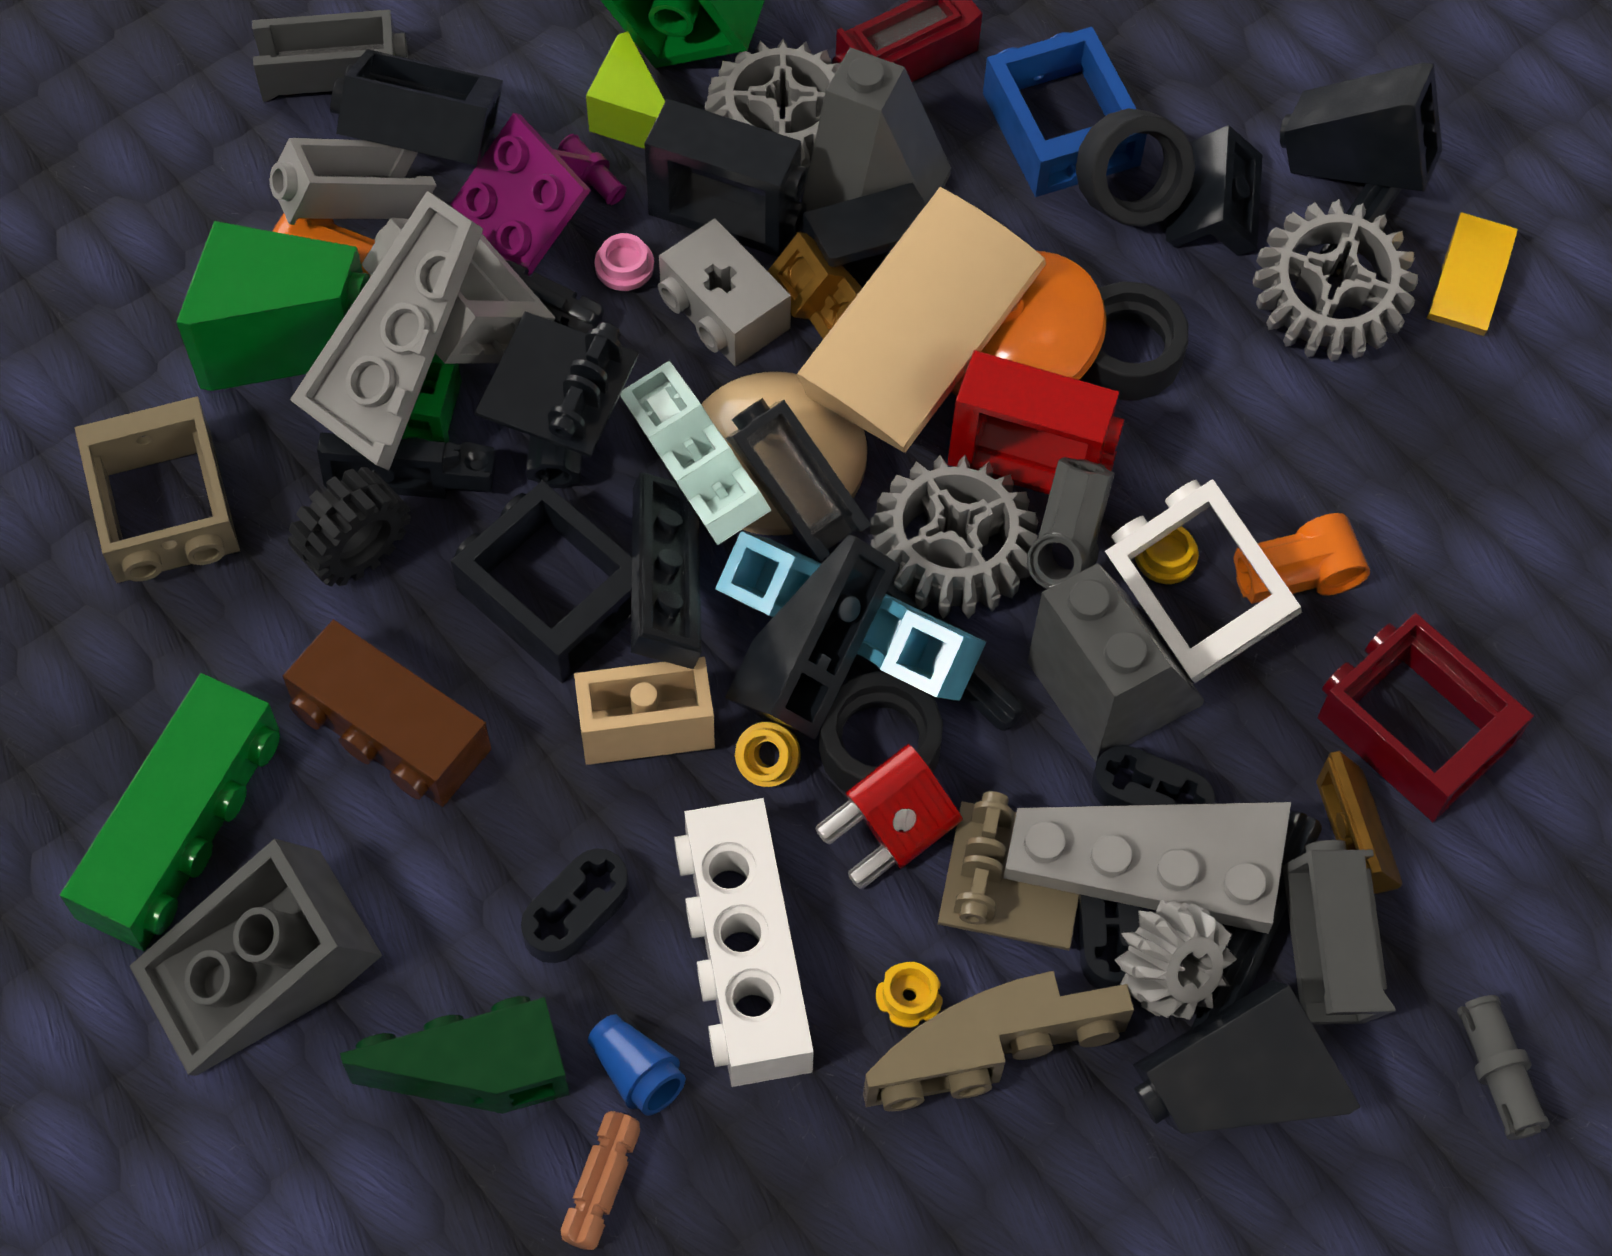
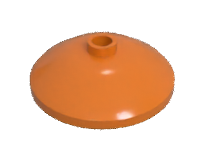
M1037 251L1045 258V267L981 352L1079 380L1091 367L1102 347L1107 319L1105 305L1096 283L1081 266L1061 255ZM965 374L951 391L956 396H958Z

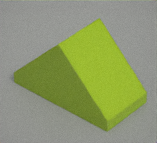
M627 31L618 34L586 94L588 125L590 132L645 149L644 143L665 100Z

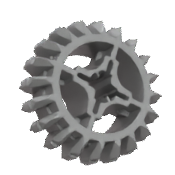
M783 38L777 48L769 49L760 40L754 54L747 51L738 52L735 57V63L722 61L719 76L711 78L705 110L800 140L801 166L809 171L825 92L841 63L831 64V58H829L827 50L812 55L806 41L798 49H792L788 47ZM782 104L785 105V119H780V105Z
M1339 199L1332 202L1328 215L1324 214L1316 202L1307 207L1305 219L1292 212L1285 219V230L1277 227L1272 229L1267 238L1270 247L1261 248L1256 262L1263 269L1255 272L1253 285L1264 291L1258 295L1256 300L1257 307L1260 310H1274L1266 322L1268 330L1278 329L1284 325L1288 328L1283 339L1285 347L1295 344L1298 337L1307 341L1304 348L1307 358L1314 356L1319 346L1326 347L1327 356L1331 362L1339 359L1343 346L1347 348L1354 359L1363 356L1366 350V343L1375 349H1379L1384 346L1388 339L1386 332L1398 333L1405 322L1401 314L1410 313L1414 306L1415 299L1408 292L1413 291L1417 286L1418 274L1407 271L1415 260L1414 252L1396 251L1404 240L1403 231L1386 235L1383 232L1387 223L1385 214L1376 217L1373 223L1363 219L1366 214L1363 203L1355 207L1352 215L1344 214V208ZM1338 244L1337 248L1330 253L1319 254L1309 251L1307 256L1299 254L1301 251L1315 245ZM1357 252L1370 262L1376 273L1365 269L1359 263ZM1339 261H1341L1342 268L1338 277L1342 278L1343 281L1340 287H1337L1332 299L1329 300L1328 294L1332 285L1327 281L1330 274L1333 275ZM1290 281L1295 282V288L1304 291L1310 296L1314 305L1313 311L1297 297ZM1365 305L1373 308L1371 311L1354 318H1332L1334 312L1344 307L1361 310L1362 306Z
M939 455L934 461L933 470L931 471L916 461L910 469L909 479L896 474L891 482L890 493H881L877 500V513L871 518L870 534L874 538L871 540V546L900 564L893 578L895 580L894 586L905 594L914 593V603L921 609L927 607L929 602L939 604L938 611L942 619L950 613L951 606H960L962 612L969 619L975 613L976 602H980L993 612L995 607L999 605L1000 594L1013 598L1018 592L1020 580H1026L1030 576L1027 566V554L1031 545L1038 539L1035 534L1038 519L1036 512L1028 511L1030 501L1027 497V491L1013 492L1014 481L1011 474L996 480L993 479V468L990 461L982 466L979 471L970 469V463L966 455L959 460L957 467H948L945 460ZM924 512L927 516V525L919 529L918 536L908 540L904 532L906 527L915 517ZM1000 533L1004 544L994 557L985 562L981 555L982 547L988 544L989 537Z

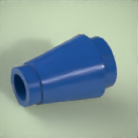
M618 1015L607 1016L590 1032L587 1042L595 1051L597 1058L628 1108L639 1109L646 1116L654 1115L672 1103L683 1089L686 1078L679 1070V1059L633 1026L624 1022Z

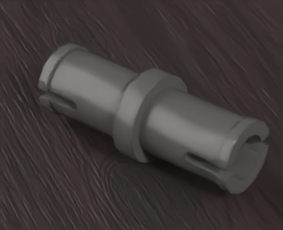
M1497 995L1482 996L1466 1002V1006H1460L1457 1009V1014L1464 1024L1479 1062L1474 1068L1475 1074L1480 1084L1488 1085L1505 1128L1506 1138L1508 1140H1519L1536 1135L1541 1132V1129H1547L1550 1122L1543 1112L1527 1072L1532 1066L1531 1061L1525 1050L1517 1048L1502 1011L1499 997Z

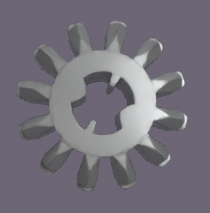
M1161 900L1155 913L1152 911H1138L1140 927L1137 931L1121 933L1128 943L1129 949L1115 959L1121 970L1125 972L1120 985L1127 984L1130 996L1139 1001L1142 1008L1156 1016L1162 1015L1168 1018L1172 1015L1176 1018L1190 1020L1196 1006L1200 1008H1213L1212 992L1216 987L1230 986L1222 975L1223 969L1237 960L1230 950L1226 948L1232 934L1225 930L1221 923L1215 921L1216 918L1210 916L1208 910L1194 903L1189 905L1184 902L1181 905L1175 901Z

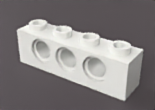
M764 798L684 811L686 835L674 837L680 876L693 874L697 897L685 898L691 937H704L708 960L697 961L703 1002L716 1000L720 1024L708 1026L715 1067L728 1065L731 1087L812 1073L814 1051ZM723 871H736L746 878L742 885L732 889L722 888L712 880ZM737 932L749 933L759 941L754 948L745 952L733 951L723 942L728 936ZM758 995L765 998L771 1004V1008L760 1016L750 1017L740 1013L735 1005L745 996Z

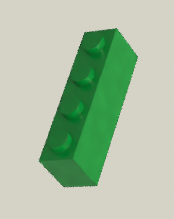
M203 673L199 674L59 896L76 920L142 951L146 950L155 934L161 935L167 930L177 911V897L190 877L196 878L204 870L212 853V840L224 821L230 822L237 816L245 801L246 785L258 766L264 767L267 765L276 752L280 739V730L268 702Z

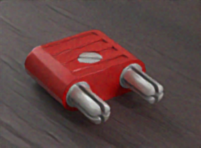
M907 744L845 793L849 800L816 826V831L820 838L830 845L862 819L881 844V846L848 871L849 878L853 884L859 889H864L894 864L900 869L905 867L962 822L963 818L922 757L910 744Z

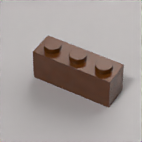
M334 619L282 675L292 700L289 703V707L300 720L316 730L325 725L340 736L339 742L353 757L364 764H370L373 759L391 771V779L402 791L417 800L426 795L444 807L492 750L485 721Z

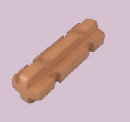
M608 1111L604 1115L597 1133L599 1137L597 1141L600 1144L592 1146L573 1195L576 1206L575 1208H568L560 1229L562 1240L568 1244L586 1250H594L597 1247L605 1227L602 1216L610 1214L629 1163L627 1162L628 1157L625 1155L626 1153H633L640 1134L639 1121L635 1118L616 1111Z

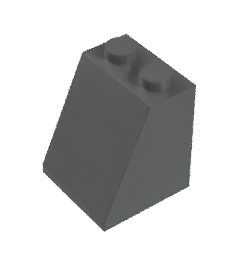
M1098 563L1042 592L1027 663L1096 763L1102 753L1111 747L1128 746L1203 705L1204 698L1138 605Z

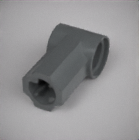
M1063 457L1058 460L1039 537L1031 545L1027 554V566L1030 575L1037 584L1046 589L1095 565L1098 560L1099 547L1097 538L1115 475L1114 472L1106 469L1104 465L1085 459ZM1054 542L1067 546L1074 557V567L1072 570L1059 566L1054 560L1052 554Z

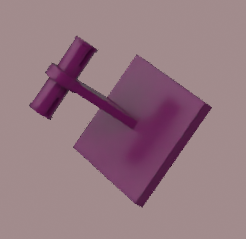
M513 113L450 205L483 228L482 234L505 261L510 260L528 268V275L530 276L591 191L588 186H592L605 199L608 205L618 203L625 196L627 188L609 171V161L601 153L592 152L580 140L577 134L566 136L559 144L558 150L550 147L521 114Z

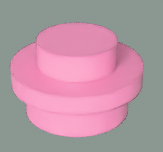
M620 233L606 239L597 251L595 271L599 280L607 287L618 291H630L643 286L649 281L654 271V257L650 248L639 237L628 233Z

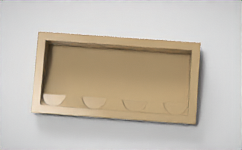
M939 187L797 373L807 397L906 453L967 371L973 351L981 352L1045 267V258L998 221L960 197Z

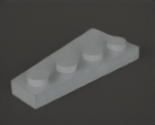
M1291 802L1017 808L1003 879L1157 910L1161 900L1175 901L1181 905L1184 902L1189 905L1194 903L1208 910L1210 916L1216 918L1215 921L1221 924L1269 934L1273 925Z

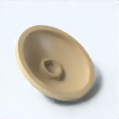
M762 372L743 376L721 386L701 404L712 423L725 439L738 429L732 419L759 399L763 398L769 407L775 402L785 400L852 498L855 497L866 470L867 441L864 429L807 397L797 374L789 372ZM769 434L753 446L808 527L833 511L779 434ZM728 443L738 461L760 490L772 510L742 530L761 535L793 534L732 445Z

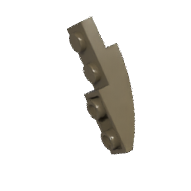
M1054 971L1016 979L982 991L945 1009L918 1026L894 1045L865 1075L863 1091L865 1106L871 1107L883 1104L885 1111L893 1112L919 1106L924 1102V1096L950 1091L951 1096L956 1099L979 1096L990 1091L993 1083L1000 1082L1005 1065L1004 1054L1012 1053L1014 1059L1026 1060L1051 1052L1053 1050L1052 1045L1079 1040L1081 1047H1096L1113 1042L1119 1038L1120 1032L1126 1031L1134 1011L1128 986L1124 984L1060 996Z

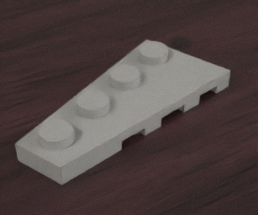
M429 191L425 193L290 399L375 465L389 470L483 231L482 227Z

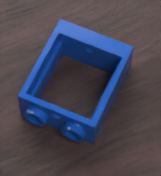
M1093 27L1071 33L1062 32L1050 39L1020 48H1007L996 55L987 57L983 95L1035 197L1078 185L1075 168L1079 147L1091 127L1045 140L1019 90L1082 72L1105 116L1127 108L1136 109ZM1132 134L1116 147L1109 159L1106 176L1141 165L1147 134Z

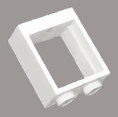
M1213 479L1203 486H1200L1197 480H1193L1180 487L1166 498L1165 503L1169 509L1149 522L1146 521L1144 516H1139L1128 522L1111 536L1116 544L1105 551L1194 683L1302 613L1301 606ZM1211 506L1271 595L1190 648L1131 559Z

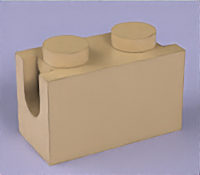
M699 657L694 669L668 662H658L574 673L586 765L715 748L714 714L705 657Z

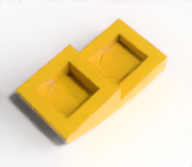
M1460 212L1426 319L1484 336L1488 330L1518 229Z

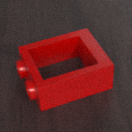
M974 350L955 402L947 465L957 467L959 460L966 455L970 463V469L979 471L982 466L990 461L993 468L992 478L999 479L1011 474L1014 485L1050 495L1058 460L1063 457L1085 459L1104 465L1106 469L1112 471L1117 454V445L1125 419L1114 416L1119 392Z

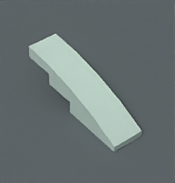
M667 361L622 390L621 398L717 545L772 511L728 443L712 423L699 400L670 361Z

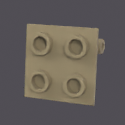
M999 792L983 793L982 801L975 804L962 801L959 813L963 821L956 827L938 925L1069 951L1079 894L1003 879L1017 812H1014L1008 806L1009 798Z

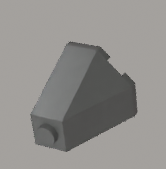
M850 47L825 92L802 203H805L807 206L806 212L909 183L915 185L927 204L939 187L944 188L951 174V166L905 67Z

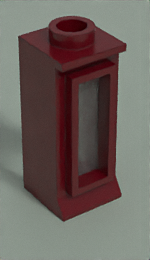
M910 0L847 31H844L842 28L837 29L836 56L833 57L832 64L841 63L851 47L905 67L911 82H914L978 51L983 13L972 0Z

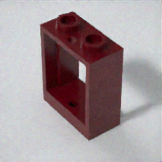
M1415 612L1398 629L1391 623L1382 628L1365 648L1368 656L1356 667L1346 662L1331 675L1322 688L1327 697L1317 718L1429 820L1434 822L1518 742L1534 715ZM1402 661L1481 729L1435 773L1357 704Z

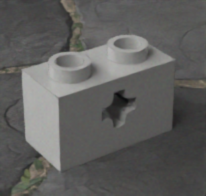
M715 218L659 255L660 283L658 284V290L666 305L677 314L683 312L695 324L696 331L705 346L714 353L720 350L735 367L790 329L791 295Z

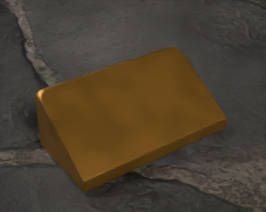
M1341 751L1331 752L1316 783L1336 840L1345 841L1347 850H1373L1374 856L1365 862L1366 868H1371L1374 894L1398 889L1402 886V880L1362 769Z

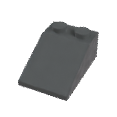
M274 838L129 967L187 1074L197 1076L334 998L376 962L382 954L321 851Z

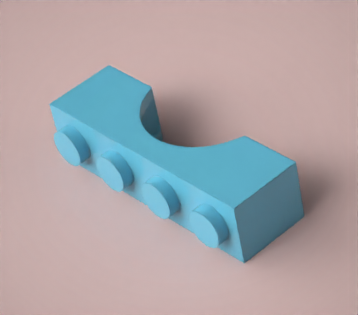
M741 531L715 590L774 617L822 563L769 538ZM885 594L857 654L877 665L881 671L937 698L960 701L986 641Z

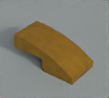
M798 232L768 270L791 295L792 316L809 319L822 339L826 337L862 289L861 285L842 265L836 267L828 265L815 240L807 233Z

